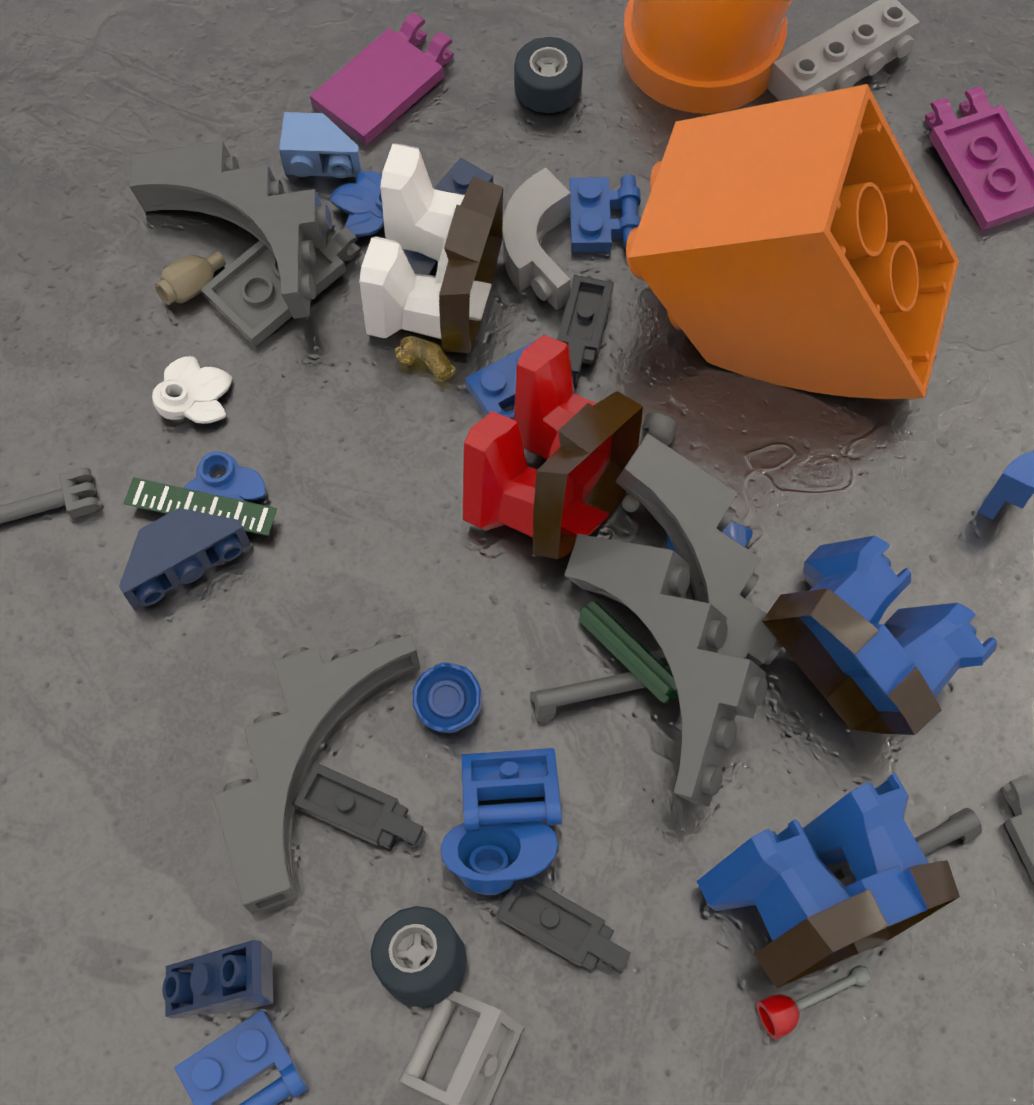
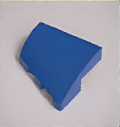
M1034 451L1018 456L1008 465L983 500L977 511L978 513L994 519L1006 501L1022 509L1034 494Z

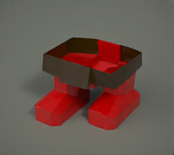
M546 335L541 336L523 350L517 363L514 420L491 411L471 427L464 441L463 520L485 531L507 525L533 538V555L560 559L573 550L577 535L589 536L610 516L626 493V490L615 481L639 446L643 406L618 391L598 403L574 394L570 348L568 344ZM524 450L542 456L547 461L538 470L527 467ZM594 487L592 495L585 501V499Z

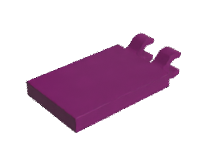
M413 12L406 17L398 33L388 28L310 95L311 104L315 109L323 113L363 145L367 146L444 78L443 65L450 62L454 56V53L447 49L453 41L443 32H439L432 38L427 50L424 53L415 46L420 45L427 37V34L419 29L425 24V20Z
M978 86L966 90L964 93L968 100L959 104V110L964 116L963 118L957 119L948 99L942 98L931 102L930 105L934 112L926 114L925 120L929 128L932 129L929 135L930 140L981 230L984 231L1034 213V158L1003 105L992 108L984 90Z

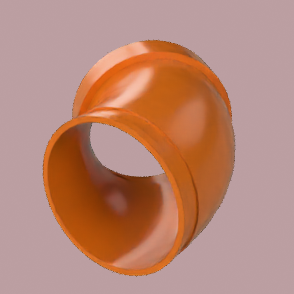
M629 0L624 14L622 58L625 68L633 82L646 95L676 110L708 114L726 112L744 106L758 98L768 89L773 62L782 58L787 36L786 14L793 0Z

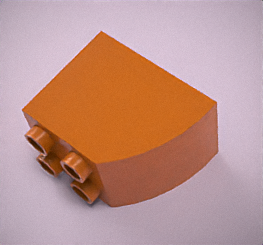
M868 84L676 121L663 159L658 161L651 171V192L639 226L629 233L626 242V257L631 272L638 279H644L667 309L671 324L677 330H683L706 362L746 377L779 386L844 397L873 399L925 398L959 259Z

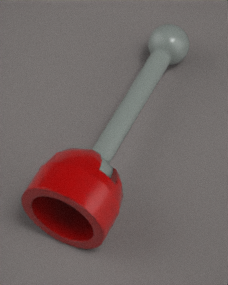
M858 965L852 969L851 975L797 1001L783 994L770 995L756 1004L760 1020L772 1039H780L795 1029L799 1021L800 1010L854 984L860 986L868 984L871 980V972L866 966Z

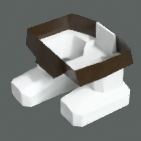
M397 143L392 144L382 172L380 186L385 238L376 236L371 238L361 266L359 280L366 334L387 338L398 330L405 329L440 338L442 341V351L470 353L490 293L502 244L503 187L473 176L465 195L435 190L432 187L419 148ZM402 249L416 251L437 260L436 276L415 274Z

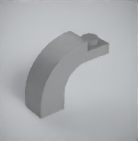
M545 167L527 179L515 191L507 204L502 227L503 260L507 274L519 292L531 285L535 294L541 300H547L558 311L567 303L571 279L545 253L539 242L548 231L570 217L571 193Z

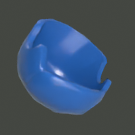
M443 662L429 668L419 677L413 687V708L421 722L432 730L443 733L458 732L471 725L481 711L483 691L477 677L467 667Z

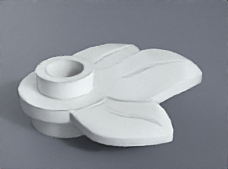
M193 356L182 357L169 364L165 369L164 381L159 383L153 390L152 403L159 414L167 419L178 420L187 417L195 423L216 422L226 417L225 410L217 399L229 389L233 378L230 374L219 368H200L197 359Z

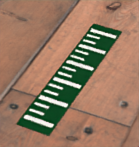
M135 477L132 479L124 501L125 505L166 514L182 508L237 519L241 522L245 531L267 536L277 508Z

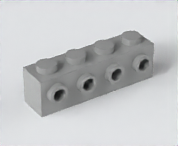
M878 0L773 62L768 90L779 101L850 88L865 76L874 75L879 72L885 64L893 59L906 56L915 45V36L920 21L898 0Z

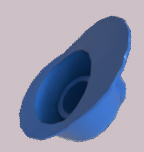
M540 821L479 825L480 830L465 831L464 823L452 828L445 835L441 844L442 861L449 871L459 876L468 889L483 895L502 893L508 890L516 880L533 877L540 873L555 859L558 850L555 832L547 824Z

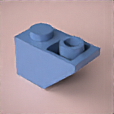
M284 112L279 152L285 175L346 178L357 177V174L362 172L359 146L323 113Z

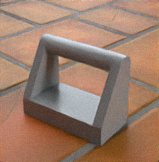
M454 991L449 997L434 1005L399 1082L444 1105H490L524 1029V1025L498 1008ZM457 1005L479 1016V1019L446 1091H443L422 1081V1078Z

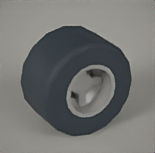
M542 37L526 43L518 51L514 63V86L517 97L524 106L542 113L561 112L572 106L579 98L582 88L583 62L580 52L573 44L561 38Z
M414 906L402 909L387 918L375 933L370 950L372 969L381 984L394 998L403 1004L416 1007L439 1004L453 994L463 980L467 964L465 945L448 918L433 908ZM428 958L427 962L421 966V963Z

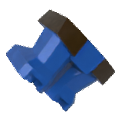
M877 536L820 545L804 561L803 574L812 589L803 592L781 594L762 622L851 730L880 734H917L942 711L936 697L956 671L961 668L983 665L996 650L997 640L995 638H988L982 644L975 635L976 629L969 623L976 614L973 610L960 603L901 608L885 624H878L887 607L911 583L910 570L908 568L902 569L898 575L894 573L890 568V559L883 554L890 545Z
M896 773L891 774L887 778L888 780L877 788L871 782H867L850 791L804 828L795 819L788 823V827L778 835L775 831L771 832L770 829L756 834L696 881L709 907L714 911L749 906L757 907L772 942L753 955L776 988L886 942L960 897L948 860L929 863L905 823L904 816L909 796ZM848 861L856 882L844 887L826 865Z

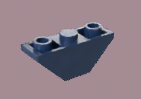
M178 508L139 529L119 588L134 610L141 606L152 605L161 600L167 591L176 586L188 584L199 579L205 570L217 563L235 559L243 552L244 548L251 545L244 527L237 519Z
M251 940L166 966V977L162 987L165 1000V1017L245 1011L273 1004L272 951L261 941Z

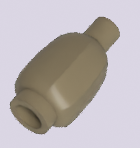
M218 251L206 258L197 255L183 257L162 271L160 281L155 283L156 292L167 305L173 302L185 303L201 293L200 289L213 279L214 272L226 265L225 259Z

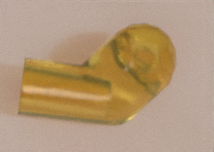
M411 335L401 339V345L395 349V356L401 363L411 365L416 358L420 359L428 365L439 381H445L455 373L456 369L439 345L434 342Z

